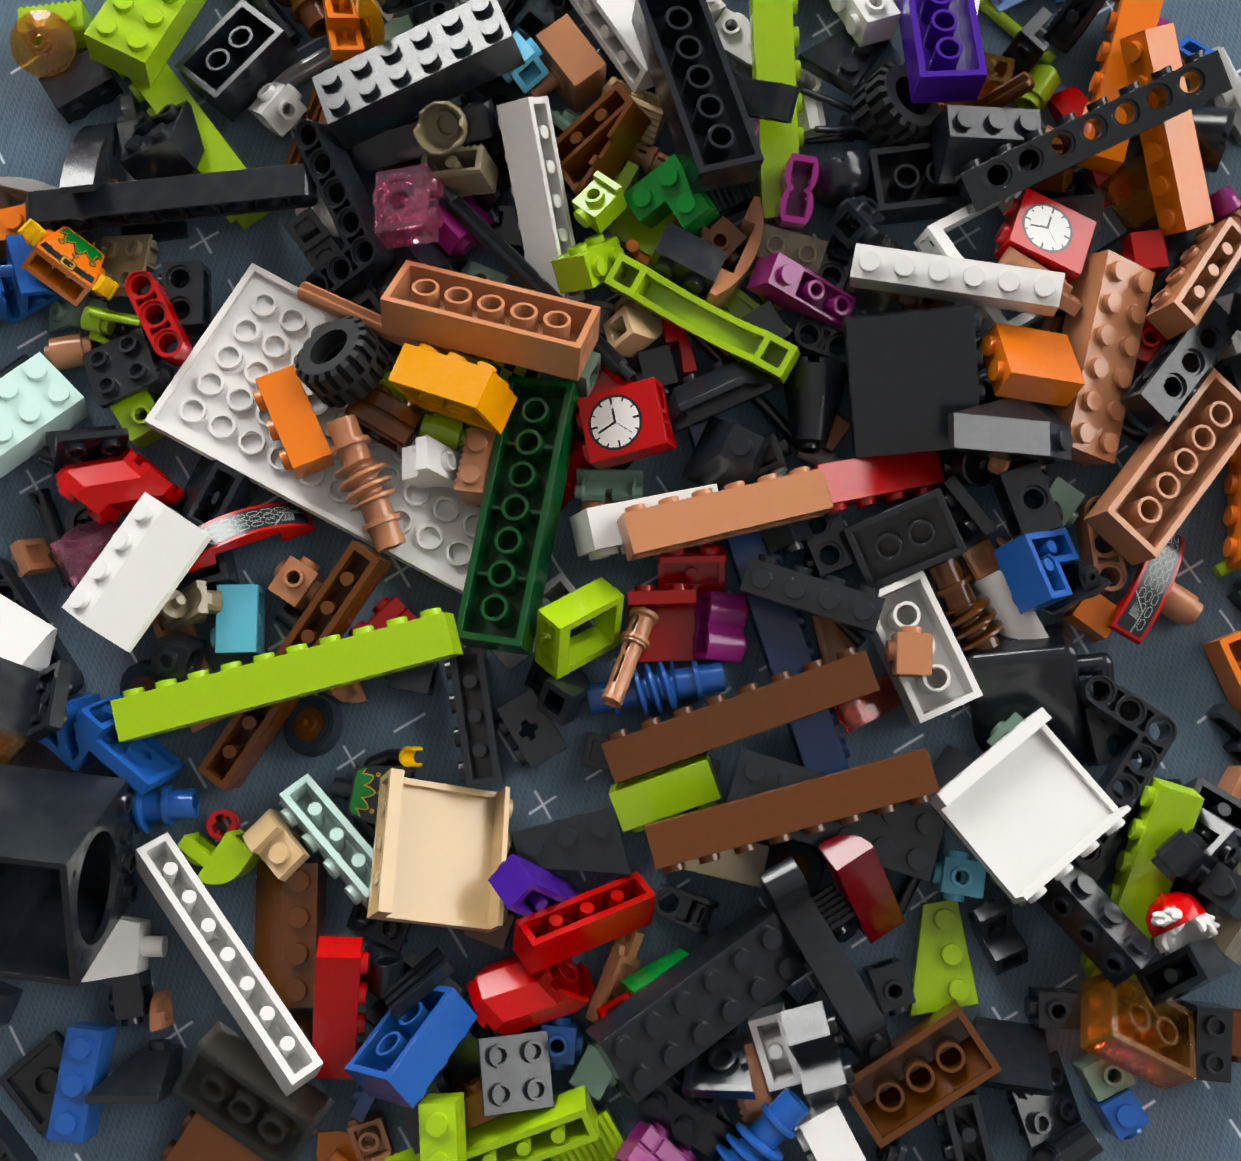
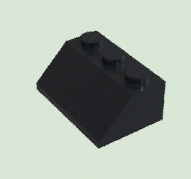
M946 105L930 124L936 186L957 187L953 177L963 173L960 166L977 158H980L981 163H984L994 158L991 151L1011 142L1013 148L1025 143L1024 135L1042 127L1040 109ZM1021 153L1019 157L1020 166L1025 170H1030L1032 167V158L1028 153ZM991 167L987 177L991 184L997 186L1001 181V173L997 168Z

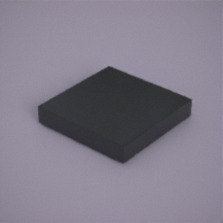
M975 1016L972 1022L973 1027L1002 1069V1071L978 1087L1050 1097L1053 1092V1083L1045 1028H1038L1033 1024Z
M58 1030L49 1034L0 1077L2 1087L40 1135L48 1130L65 1042L64 1037Z

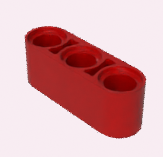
M133 271L125 280V290L154 351L168 364L175 367L182 366L193 349L165 289L147 271ZM151 285L150 290L146 294L140 295L141 290L145 286ZM164 313L163 320L158 324H154L155 318L159 314ZM178 342L177 349L172 353H167L169 346L172 343Z

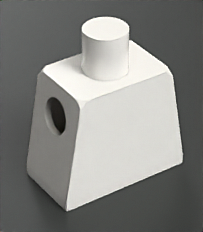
M122 915L81 982L132 975L147 970L149 957L166 956L168 950L167 936H150L151 922L149 919Z

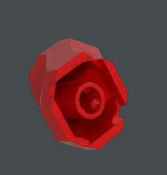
M129 446L118 457L64 465L55 475L58 481L56 485L60 488L58 492L74 504L78 500L81 501L88 509L87 514L101 525H104L107 521L114 523L122 513L131 512L145 492L166 506L177 504L186 494L178 484L173 485L168 481L170 477L140 453L136 454L134 449Z
M517 955L486 965L466 985L473 1009L478 1016L476 1018L477 1023L484 1029L491 1027L493 1031L505 1035L520 1034L526 1028L578 1012L588 1003L596 990L589 970L582 961L576 965L569 958L530 975Z

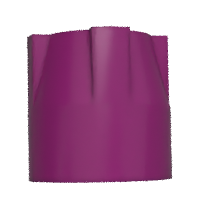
M1230 185L1222 187L1209 197L1211 208L1219 221L1226 219L1230 213L1241 208V200Z

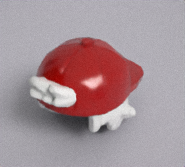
M1179 891L1167 894L1161 892L1157 894L1158 898L1148 906L1145 921L1151 938H1154L1155 947L1159 949L1160 954L1164 953L1167 956L1187 944L1211 938L1218 934L1216 929L1220 927V924L1214 921L1215 916L1207 914L1206 908L1192 894Z

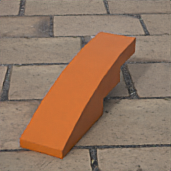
M322 0L332 61H347L365 52L361 34V19H359L351 1Z

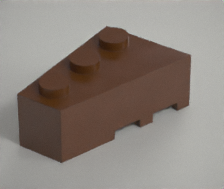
M618 81L556 138L563 178L577 196L594 180L593 174L597 170L613 180L652 122Z

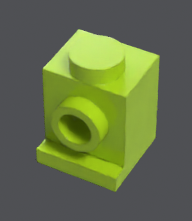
M597 170L593 174L594 180L571 202L575 210L573 215L577 222L583 227H591L601 234L627 208L621 185Z

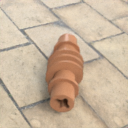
M354 414L331 421L326 425L334 444L330 450L332 455L339 456L343 466L334 475L336 479H346L339 486L341 492H351L344 498L346 504H357L350 512L361 511L366 524L362 527L364 533L369 532L377 553L406 543V540L398 523L402 517L400 513H394L389 497L397 492V489L383 488V485L392 479L391 475L378 476V472L387 466L386 462L373 463L375 457L371 456L367 446L371 439L369 435H363Z

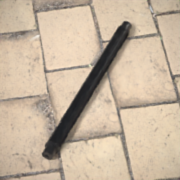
M444 186L438 192L437 198L445 205L444 208L526 289L563 298L458 193L455 194L448 186ZM598 333V341L593 351L600 353L601 363L614 376L617 375L625 383H628L635 376L636 372L628 365V361Z

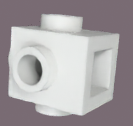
M275 81L264 85L257 94V100L248 108L270 133L282 138L289 130L296 128L302 119V115L308 110L300 101L302 95L296 88L289 83L284 85Z

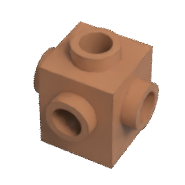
M290 555L287 561L284 559L277 565L273 573L275 578L267 589L295 608L303 611L309 601H312L325 578L317 573L320 566L307 557L303 556L299 561Z

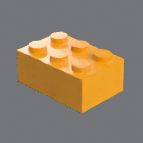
M404 343L388 378L390 383L412 404L420 407V409L498 434H502L517 401V397L509 389V383L498 376L496 373L497 369L494 366L482 361H478L477 365L470 363L464 357L453 352L443 355L433 347L420 343L418 347Z

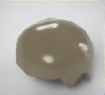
M433 101L419 111L418 123L413 133L422 150L430 155L444 156L457 151L466 139L468 123L460 107L450 101Z

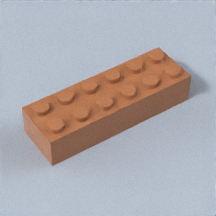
M1111 250L1087 254L1081 275L1073 281V289L1071 290V294L1081 299L1083 306L1075 317L1066 312L1062 334L1068 335L1085 385L1067 407L1047 404L1071 427L1073 438L1071 459L1084 466L1115 464L1126 407L1120 400L1132 384L1155 276L1154 272Z
M409 260L404 262L380 298L382 332L575 381L579 380L598 341L601 307Z
M1215 368L1200 379L1196 385L1198 387L1197 391L1182 403L1178 409L1180 413L1174 421L1168 425L1161 424L1153 427L1084 518V521L1131 565L1149 561L1159 556L1241 443V393Z

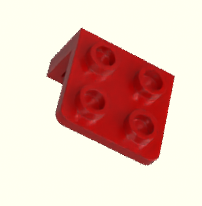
M688 584L668 585V590H655L654 585L634 586V591H628V623L631 619L629 612L634 606L646 607L659 616V621L656 626L652 627L648 638L650 641L649 648L641 653L637 663L670 662L671 659L672 662L694 660L693 636L696 627V589H688Z

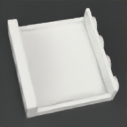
M1043 707L1030 714L941 788L939 792L935 793L931 797V801H929L1014 904L1024 901L1032 904L1047 892L1044 886L1053 877L1058 881L1074 868L1070 862L1078 855L1084 858L1098 848L1100 844L1096 840L1104 833L1109 836L1125 824L1122 817L1131 810L1128 805L1118 808L1045 723L1052 717Z

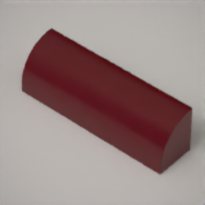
M840 835L818 845L841 896L856 915L860 925L859 929L870 944L905 922L875 848L870 842L855 835Z

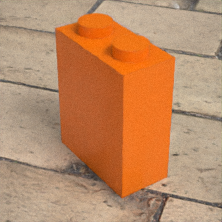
M996 322L981 341L980 347L982 348L988 379L991 382L995 396L1067 407L1085 385L1067 334Z

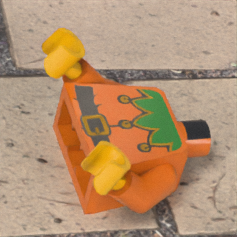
M30 218L17 231L23 236L28 247L33 249L21 267L75 307L79 305L89 291L93 295L106 297L110 301L120 286L116 281L106 276L105 270L101 267L105 256L94 247L95 239L88 232L82 231L77 234L66 226L61 227L57 231L51 229L44 230L37 222Z

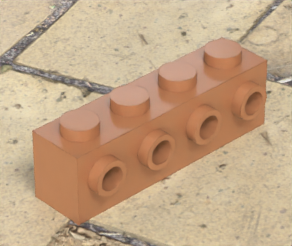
M1230 216L1214 226L1210 224L1204 226L1195 234L1193 238L1195 240L1194 244L1180 257L1181 264L1167 276L1165 280L1167 285L1151 300L1153 306L1145 318L1167 340L1198 325L1241 258V227Z

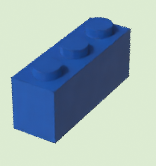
M83 1020L67 1027L46 1139L83 1144L97 1135L103 1104H85L86 1095L108 1077L117 1025Z

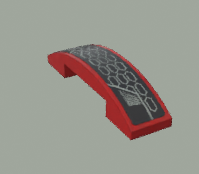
M292 503L262 504L222 515L199 526L200 529L211 535L212 539L188 573L216 564V554L279 534L283 542L313 532L314 526L306 511Z
M1175 532L1157 558L1139 564L1128 593L1119 600L1108 628L1137 645L1143 641L1160 613L1175 581L1183 556L1184 537Z

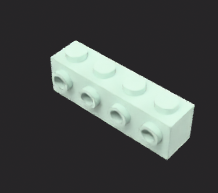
M307 773L279 794L283 808L280 814L291 828L297 825L304 835L301 836V839L313 854L318 850L325 861L322 864L327 872L334 879L340 877L347 885L344 890L355 905L362 903L368 910L373 849Z

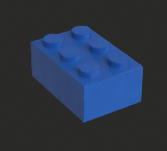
M438 985L401 1018L397 1019L388 1010L344 1069L370 1097L413 1109L417 1102L424 1097L427 1088L438 1072L446 1066L448 1058L457 1045L467 1036L471 1025L478 1016L453 987Z

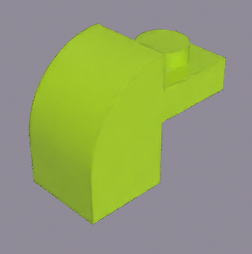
M242 829L226 832L218 845L200 832L184 835L177 845L185 853L184 857L187 861L196 866H203L198 874V878L201 882L210 885L224 884L247 875L261 858L258 854L252 853L243 839L245 832Z

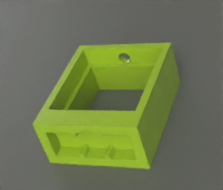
M600 577L538 609L535 661L558 680L619 646L624 594ZM594 618V625L570 638L571 629Z

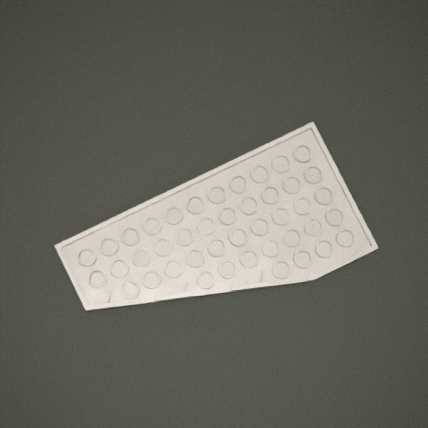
M252 263L144 421L148 427L210 460L222 462L248 476L250 481L375 548L369 532L364 533L362 527L366 524L361 511L350 512L357 504L348 505L345 502L344 498L351 492H341L339 486L346 479L339 480L335 478L334 473L343 467L339 456L333 455L334 466L296 480L292 469L285 471L278 452L282 451L283 447L280 440L273 441L265 422L271 419L267 410L260 412L253 393L258 391L256 378L292 365L295 367V362L298 359L297 355L303 348L305 341L324 324L332 322L338 317L298 300L297 291L299 287ZM388 367L386 370L392 371L393 368ZM301 381L331 449L334 444L326 425L337 418L343 417L348 404L343 408H337L336 406L333 408L328 407ZM393 395V396H392V397L398 399V400L401 401V402H404V401H405L404 399H402V398H400V397H398V396H396V395ZM421 409V413L423 415H425V413L434 414L430 411ZM370 438L371 441L367 446L371 456L375 457L373 463L386 462L387 464L384 469L378 472V476L391 475L392 477L390 481L383 485V488L397 489V492L391 495L389 500L394 513L401 514L402 519L398 523L406 540V543L383 553L463 594L481 507L466 505L454 489L447 487L419 489L403 481L402 456ZM460 447L458 453H463V447Z

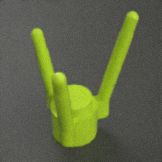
M91 304L85 307L80 320L81 328L90 331L89 339L101 344L110 341L104 335H111L116 328L117 322L134 326L142 325L137 315L115 312Z

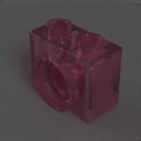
M428 164L376 172V188L372 198L375 207V233L387 249L439 241V227L443 225L442 213L439 208V197L443 196V187L438 176L435 177Z
M117 520L114 523L107 521L104 525L97 521L79 525L66 532L62 536V540L49 544L62 575L74 589L121 526Z

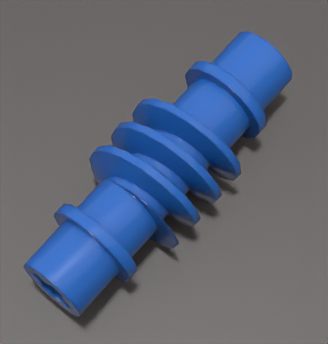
M671 659L669 671H666L661 661H657L655 674H653L648 663L643 665L642 676H639L635 668L621 708L609 707L600 700L608 681L590 684L587 694L592 715L615 711L617 716L621 715V709L641 705L645 715L649 716L651 703L655 704L659 713H663L664 703L667 700L672 710L675 711L677 710L678 698L684 699L697 696L698 701H702L703 695L726 691L721 661L697 665V661L693 660L691 661V666L674 669Z
M164 785L162 791H149L141 795L128 787V793L132 794L133 797L130 823L134 824V834H138L140 831L150 833L155 822L163 821L165 826H174L176 820L197 819L199 817L200 795L197 788L175 790L173 785Z
M786 1087L771 1104L764 1102L761 1105L763 1113L754 1122H750V1128L740 1122L736 1123L735 1126L741 1138L738 1139L728 1132L725 1137L732 1148L729 1150L718 1143L715 1147L721 1156L718 1161H782L784 1156L778 1146L786 1137L793 1139L796 1136L795 1127L810 1112L809 1108L797 1094Z

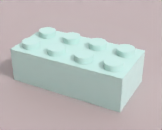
M41 352L0 378V478L39 452L44 446H47L46 432L70 430L89 416L83 395Z

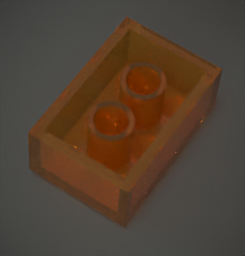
M1103 973L1081 981L1080 1048L1162 1090L1197 1080L1193 1011L1174 1001L1153 1007L1141 984L1130 978L1116 988Z

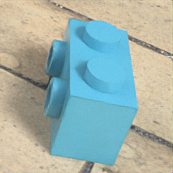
M258 584L217 585V591H221L222 611L216 614V627H213L211 630V645L215 648V653L223 656L264 654L266 589Z

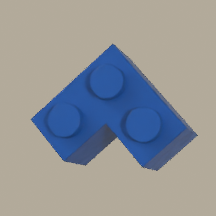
M1066 528L1027 533L994 550L999 569L1004 574L1012 593V600L1018 607L1020 614L1042 610L1073 595L1062 567L1078 560L1079 556Z

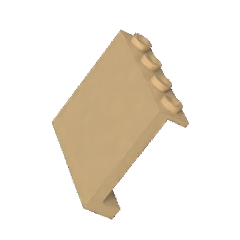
M389 769L380 777L367 918L489 933L502 927L507 918L508 908L488 879L496 872L499 865L507 860V853L511 847L512 837L511 833L508 832V823L513 812V800L510 799V787L505 786L498 792L406 778L404 777L405 770Z

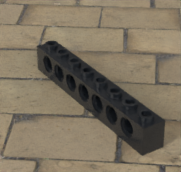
M1203 49L1183 58L1184 66L1174 71L1171 65L1150 74L1152 81L1143 86H1140L1139 81L1133 82L1119 89L1120 97L1108 102L1106 96L1086 105L1088 112L1079 117H1076L1075 112L1069 113L1055 120L1054 122L1057 127L1046 133L1043 127L1024 135L1025 143L1013 148L1010 142L991 151L994 158L984 163H981L980 158H977L960 166L963 173L953 178L968 214L984 209L1233 89L1219 51L1216 50L1205 55ZM1182 76L1186 77L1190 82L1188 93L1184 92L1180 87ZM1150 91L1154 92L1158 97L1156 109L1148 104L1147 96ZM1117 107L1123 108L1127 114L1124 124L1119 123L1115 118ZM1085 122L1091 123L1095 128V135L1092 140L1086 138L1083 134ZM1054 137L1061 139L1064 149L1061 155L1055 154L1051 149V141ZM1022 152L1028 153L1032 158L1030 170H1025L1020 166L1019 157ZM991 167L997 168L1001 173V181L997 186L991 184L987 177Z

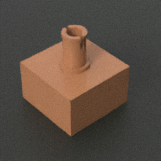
M566 14L535 36L536 44L543 52L539 58L550 73L529 90L527 95L531 94L533 97L546 96L555 89L573 112L579 113L601 97L603 87L606 84V63L569 15Z

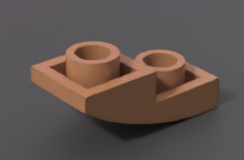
M382 1111L368 1115L362 1123L356 1119L348 1122L347 1131L358 1161H384L385 1157L395 1154Z

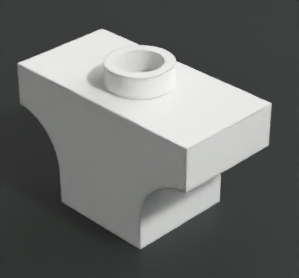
M428 435L416 437L415 445L402 448L403 481L419 489L430 487L454 489L452 486L456 484L454 480L458 478L456 473L459 472L457 467L461 465L459 463V460L462 459L460 453Z

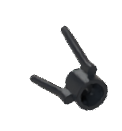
M804 87L800 88L799 92L848 113V115L841 117L839 126L825 125L814 127L815 132L840 134L806 138L805 144L867 140L868 137L861 131L860 125L855 119L854 114L856 112L852 105Z

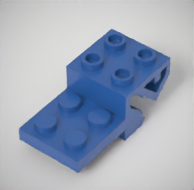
M20 234L6 235L5 260L0 262V319L12 324H16L62 298V296L21 267L33 249L28 247L23 236Z
M100 693L78 694L68 697L65 709L67 711V720L61 730L40 740L39 743L45 745L60 758L63 764L71 767L74 771L99 760L103 766L111 769L119 777L127 779L129 788L144 795L179 776L186 767L185 763L153 736L137 741L119 742L110 701L123 698V696L115 694L102 700Z

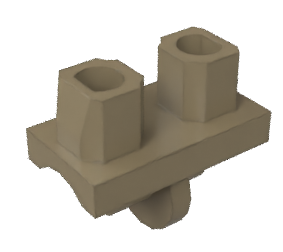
M195 580L182 590H175L160 613L165 618L173 620L170 624V631L180 632L191 624L205 622L207 614H218L221 612L222 594L221 591L207 590L206 581Z

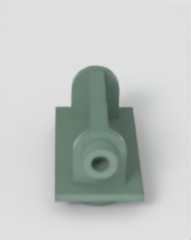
M576 468L577 485H575V498L581 499L582 502L586 500L605 501V497L612 498V501L643 498V470Z

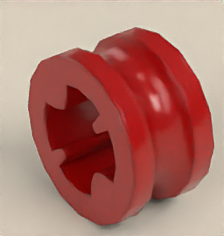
M220 809L211 813L206 823L209 835L216 840H222L224 837V830H217L216 827L221 822L220 816L224 815L223 819L231 820L232 824L227 826L228 832L241 829V818L235 811Z

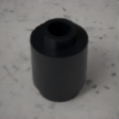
M1180 828L1155 850L1156 855L1151 859V862L1173 882L1178 877L1184 878L1208 856L1203 850L1208 844L1192 828L1187 833Z

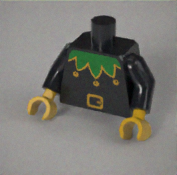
M406 746L398 749L384 750L368 757L363 766H356L353 779L337 776L334 778L331 796L349 800L347 814L354 817V825L371 841L374 842L380 777L389 769L394 768L405 770L404 777L414 779L416 767H422V763L415 762L414 754L416 751H423L422 747Z

